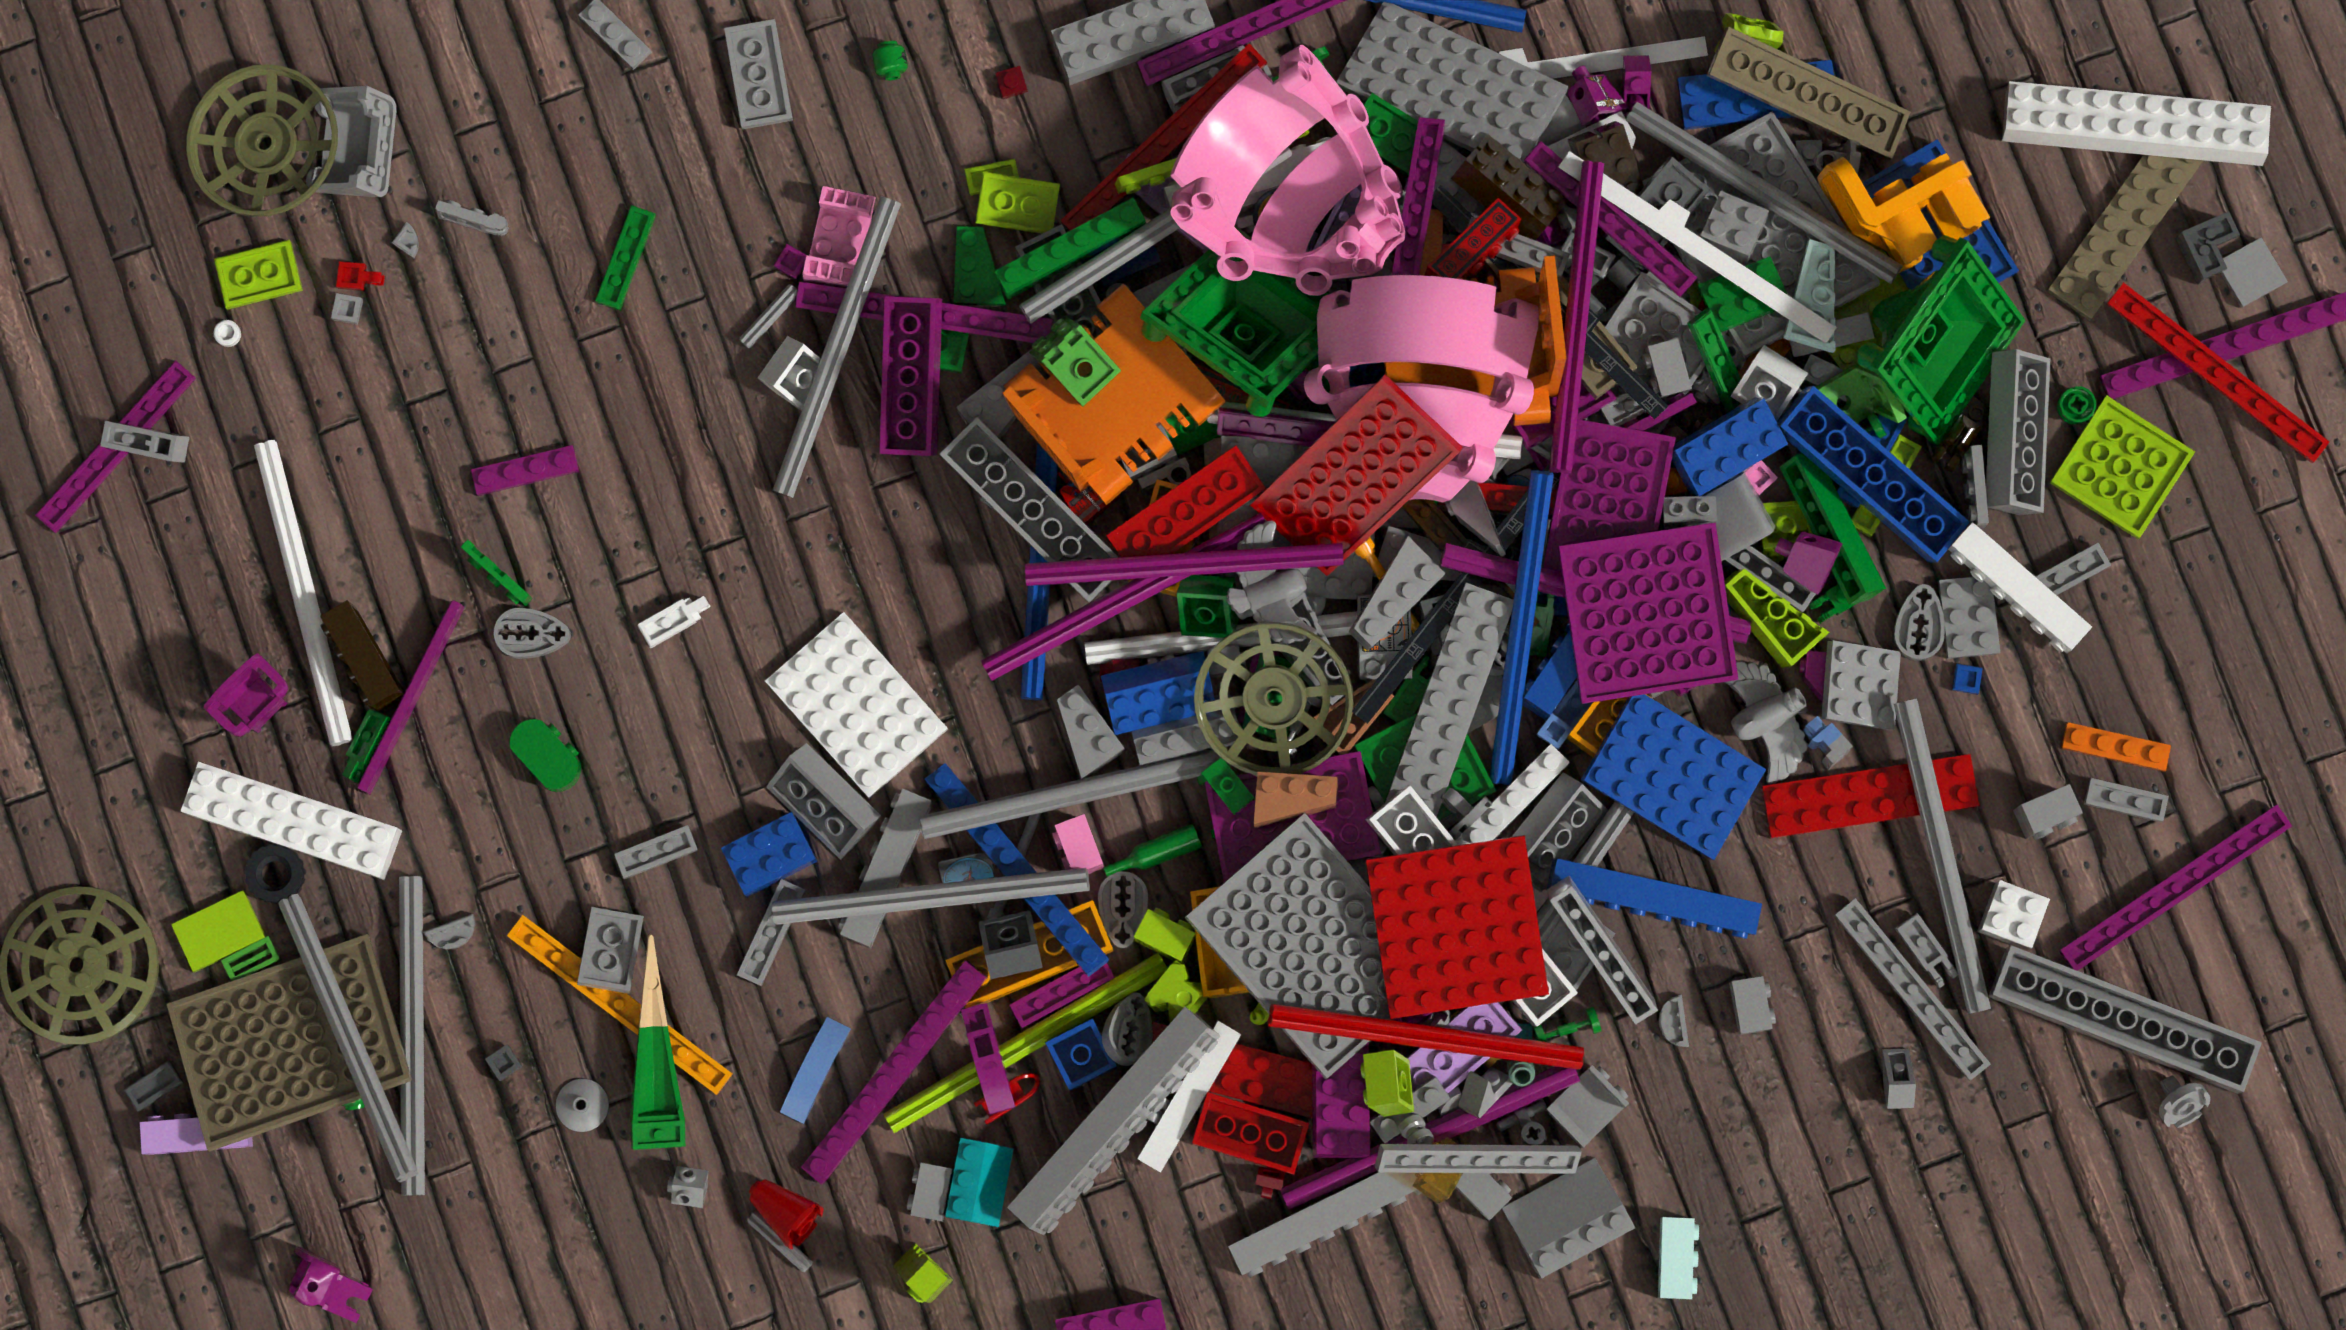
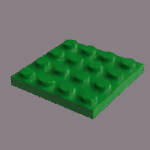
M1417 713L1355 744L1357 751H1361L1362 761L1384 803ZM1467 734L1447 790L1449 788L1456 790L1469 804H1472L1496 792V789ZM1441 803L1436 818L1441 820L1452 813Z

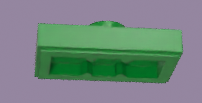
M1222 757L1201 772L1202 776L1233 815L1255 799Z

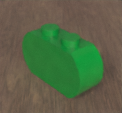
M525 720L513 730L510 737V749L549 791L563 792L573 787L581 774V763L576 758L579 752L569 742L566 745L563 744L558 738L561 735L560 731L552 723L547 726L542 720Z

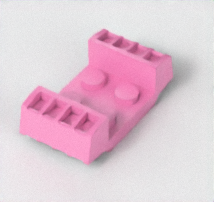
M826 186L822 187L819 199L820 211L810 254L806 256L803 281L847 289L871 224L876 197Z

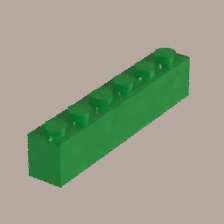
M1131 198L995 270L996 279L1009 300L1117 243L1145 225L1146 220L1134 198Z
M1803 453L1795 455L1780 466L1812 533L1843 543L1831 570L1848 604L1868 601L1886 589L1831 478Z

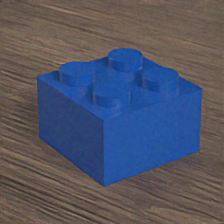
M1093 1019L1045 1042L1070 1092L1117 1068L1115 1062L1104 1049L1102 1036Z

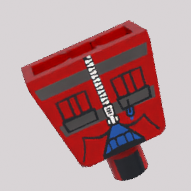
M1062 470L1057 473L1066 484L1059 490L1061 498L1066 506L1086 526L1119 499L1118 495L1105 505L1090 486L1080 492Z

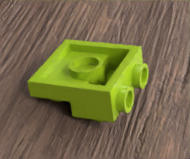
M1797 501L1763 503L1775 524V529L1770 535L1759 540L1761 553L1775 563L1785 558V556L1775 552L1781 537L1795 543L1801 532L1813 534Z

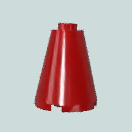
M767 1179L761 1182L759 1180L756 1181L749 1190L751 1194L749 1200L789 1249H793L792 1244L801 1245L818 1225L814 1222L817 1215L820 1217L823 1215L824 1208L818 1203Z

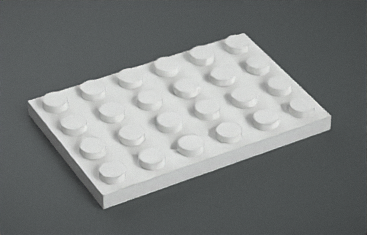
M845 612L839 615L765 680L869 799L948 730Z

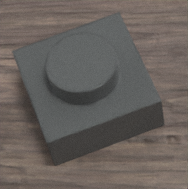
M508 1044L485 1059L500 1082L523 1067Z

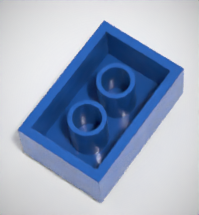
M792 812L721 848L747 898L779 882L781 879H785L818 862Z

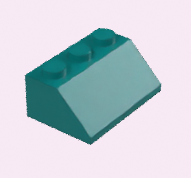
M960 1138L945 1217L999 1227L1014 1148Z

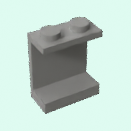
M1591 1065L1579 1077L1580 1082L1569 1086L1545 1110L1581 1149L1629 1104L1626 1100L1629 1097L1626 1092L1618 1085L1614 1088L1607 1081L1610 1076L1600 1066L1595 1068Z

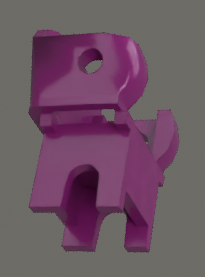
M257 653L241 665L215 691L203 708L225 730L234 736L242 737L252 729L259 733L262 730L261 727L282 706L285 707L288 704L283 698L286 696L289 686L283 677ZM264 672L277 684L274 689L261 677ZM231 708L244 722L241 721L236 725L223 712Z
M296 1246L294 1253L302 1259L288 1287L289 1292L303 1305H319L326 1311L357 1323L360 1314L354 1308L346 1305V1301L350 1297H357L367 1301L373 1289L368 1287L369 1284L340 1272L341 1269L334 1262L307 1249Z

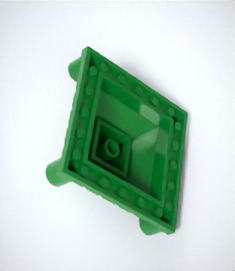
M1234 226L1246 239L1251 241L1252 237ZM1209 249L1142 311L1140 319L1144 322L1141 332L1146 339L1153 342L1162 341L1167 335L1170 336L1172 340L1248 393L1246 401L1247 410L1254 416L1263 417L1271 412L1275 398L1318 357L1317 312L1320 300L1331 293L1327 291L1318 296L1308 295L1298 289L1296 278L1255 270L1244 280H1228L1222 277L1217 270L1218 254ZM1239 257L1228 258L1232 261H1243V259Z
M1947 235L1941 236L1932 246L1934 259L1943 263L1940 270L1934 271L1913 290L1909 289L1899 292L1877 304L1873 310L1872 319L1882 332V346L1873 342H1867L1860 347L1857 353L1859 365L1877 373L1909 413V429L1926 437L1930 443L1939 446L1958 416L1990 373L1992 352L2005 351L2026 321L1969 241L1961 237L1956 240Z

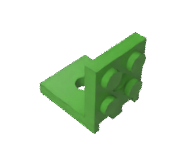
M1068 317L1065 319L1061 318L1053 324L1050 334L1045 338L1044 336L1040 337L1033 343V349L1029 353L1036 361L1047 367L1081 406H1084L1121 370L1080 324ZM1082 362H1088L1091 367L1090 372L1085 376H1080L1077 372L1078 365Z
M1859 363L1852 365L1816 386L1836 406L1838 398L1845 395L1847 399L1846 404L1840 409L1856 423L1867 418L1873 412L1896 423L1907 419L1903 410L1905 408L1887 387L1886 383L1877 373L1860 366Z

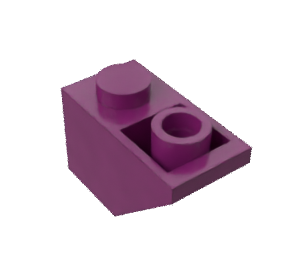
M1649 55L1623 56L1622 98L1629 107L1623 115L1628 116L1636 102H1639L1648 109L1650 108L1651 65Z

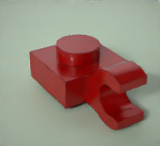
M339 261L336 287L338 289L364 291L365 283L384 286L385 275H382L381 272L366 271L367 265L365 263Z

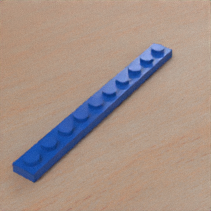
M946 763L925 778L926 783L948 809L978 803ZM996 823L966 830L1004 876L1037 873ZM1056 895L1023 898L1088 977L1109 961L1105 953Z

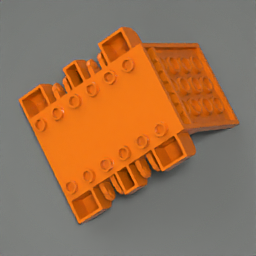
M1555 255L1544 256L1539 282L1537 283L1534 267L1498 270L1497 274L1499 292H1496L1494 307L1499 303L1517 298L1537 305L1539 311L1538 330L1527 379L1533 383L1534 395L1529 408L1520 415L1513 414L1514 426L1550 422L1549 397H1557L1563 375L1566 350ZM1493 276L1487 277L1486 284L1494 286ZM1470 278V281L1478 282L1477 278ZM1384 362L1385 375L1394 383L1439 385L1468 390L1487 396L1491 395L1495 376L1474 370L1430 363Z
M1124 284L1119 286L1096 306L1097 310L1110 323L1108 328L1096 315L1092 316L1091 320L1102 332L1099 336L1094 338L1088 328L1082 325L1084 330L1121 370L1090 401L1081 406L1048 368L1041 363L1039 365L1049 375L1047 380L1029 363L1003 385L1006 389L1003 395L1014 416L1080 492L1090 486L1105 505L1110 503L1133 483L1129 475L1118 464V461L1121 459L1133 473L1138 469L1134 461L1126 455L1130 450L1134 448L1137 455L1147 462L1150 457L1139 445L1141 441L1158 461L1173 449L1171 442L1158 427L1161 425L1172 438H1175L1178 435L1175 428L1166 421L1173 414L1182 426L1188 427L1190 425L1189 421L1178 409L1183 407L1197 425L1200 426L1226 403L1216 388L1170 336L1167 335L1164 340L1159 342L1150 341L1143 336L1141 331L1144 321L1140 317L1142 311L1146 308ZM1088 362L1080 363L1077 368L1078 374L1080 376L1087 375L1090 372V364Z

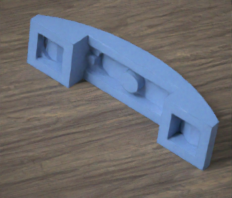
M1578 681L1574 683L1536 734L1548 744H1552L1557 750L1593 703L1581 704Z
M826 1018L793 1081L780 1113L803 1124L805 1123L816 1101L815 1098L851 1028L833 1019Z

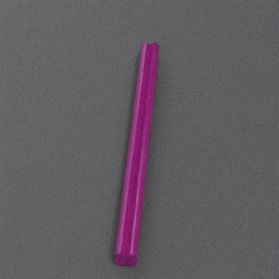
M1583 161L1581 168L1564 327L1566 362L1557 395L1549 471L1554 473L1570 474L1573 465L1604 163L1599 161Z
M1260 512L1185 553L1237 550V545L1240 541H1243L1245 532L1252 530L1258 524L1266 523ZM1191 575L1134 579L986 657L981 662L992 681Z
M1342 543L1029 563L1025 564L1026 586L1338 566L1344 565Z
M1448 543L1445 544L1440 560L1441 567L1516 585L1518 561ZM1541 568L1538 591L1565 598L1562 573ZM1729 616L1733 641L1746 644L1751 632V621Z
M1555 1066L1535 1075L1533 1081L1527 1086L1515 1084L1510 1086L1480 1119L1462 1109H1458L1426 1123L1425 1128L1429 1129L1434 1136L1432 1144L1443 1143L1580 1082L1576 1069ZM1399 1135L1381 1144H1407L1408 1139ZM1380 1144L1370 1148V1155L1366 1158H1347L1282 1187L1280 1192L1288 1210H1292L1377 1172L1375 1163Z

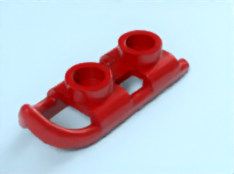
M1024 1073L1009 1080L1015 1106L1025 1102L1036 1093L1041 1082L1037 1074ZM1024 1078H1034L1036 1081L1034 1087L1025 1095L1017 1081ZM984 1096L974 1102L976 1107L981 1104L989 1116L985 1120L986 1124L1012 1110L1009 1109L990 1115Z

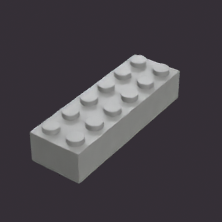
M1134 0L1051 30V34L1068 83L1073 85L1150 57L1215 29V25L1205 0Z
M2018 349L1992 352L1986 467L1987 508L2016 515L2044 513L2050 358Z

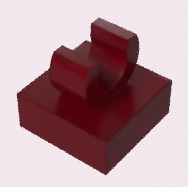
M1259 1166L1255 1184L1263 1186L1261 1197L1271 1199L1273 1189H1282L1284 1172Z

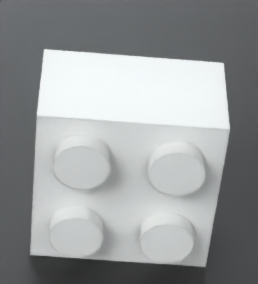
M1999 880L1993 887L1977 932L2028 951L2033 947L2050 899Z

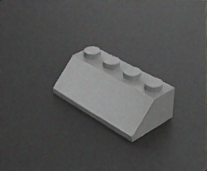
M1219 695L1214 696L1215 700L1220 699ZM1234 707L1230 708L1234 719L1238 723ZM1222 710L1206 713L1207 720L1220 742L1226 747L1232 746L1238 736L1228 726ZM1196 716L1131 731L1140 766L1213 749L1206 741Z
M807 743L786 759L766 786L840 860L872 829L881 817Z
M1565 773L1559 776L1512 836L1525 835L1531 880L1542 891L1547 888L1552 859L1558 858L1569 861L1608 812V809L1582 783Z

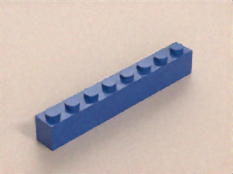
M1558 858L1552 859L1546 890L1567 876H1570L1589 905H1594V901L1603 902L1604 908L1619 911L1621 906L1630 908L1629 913L1645 916L1646 912L1656 914L1655 919L1671 922V918L1680 919L1681 925L1696 928L1697 923L1707 925V931L1722 933V929L1732 931L1731 936L1747 939L1748 935H1756L1762 903Z

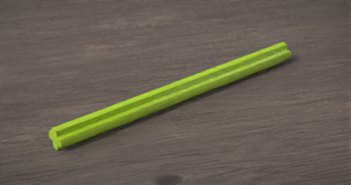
M1159 953L999 1045L1005 1068L1046 1045L1045 1042L1077 1027L1131 993H1135L1160 978L1168 968ZM974 1061L885 1112L883 1115L893 1132H898L978 1085L980 1081Z

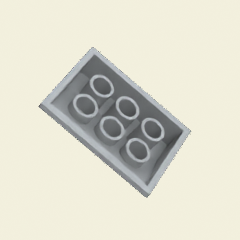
M1596 1158L1577 1167L1575 1174H1564L1502 1208L1539 1279L1635 1229L1624 1205Z

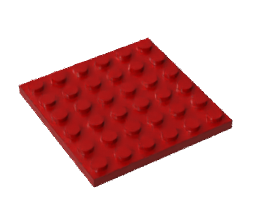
M1525 835L1366 860L1390 1019L1549 995Z

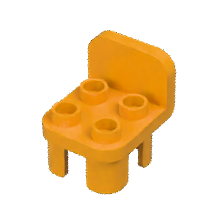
M1947 153L1922 166L1919 169L1921 172L1911 178L1914 186L1910 189H1907L1902 179H1898L1874 193L1875 197L1872 199L1846 158L1840 157L1829 163L1818 175V184L1849 233L1862 241L1886 251L1891 259L1902 265L1899 273L1920 263L1923 259V254L1932 250L1933 243L1937 240L1921 209L1927 207L1942 235H1947L1956 240L1960 237H1967L1982 226V221L1990 219L1988 212L1968 179L1972 174L1964 160L1953 164Z

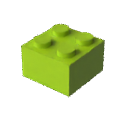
M1155 908L1154 911L1148 909L1134 935L1135 942L1174 962L1177 960L1183 964L1196 939L1193 926L1180 919L1178 923L1169 920L1170 914L1159 908Z
M1395 1050L1363 1054L1364 1063H1361V1074L1366 1081V1089L1363 1090L1365 1104L1383 1117L1414 1112L1409 1059Z

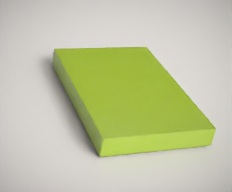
M983 172L975 224L1043 234L1054 227L1060 184Z
M290 240L214 259L227 310L303 291Z
M244 890L171 924L194 973L266 937Z

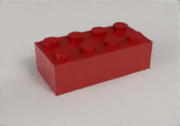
M1207 1092L1192 1145L1294 1175L1310 1123Z

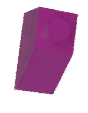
M1808 651L1804 657L1799 659L1798 672L1803 673V682L1823 704L1827 652Z

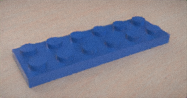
M1832 60L1808 62V64L1834 76ZM1707 74L1679 77L1677 79L1684 130L1750 123L1772 111L1777 119L1794 117L1706 76Z

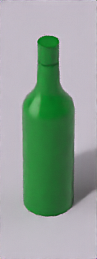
M1191 823L1136 845L1126 858L1103 868L1107 877L1129 868L1147 870L1202 848Z

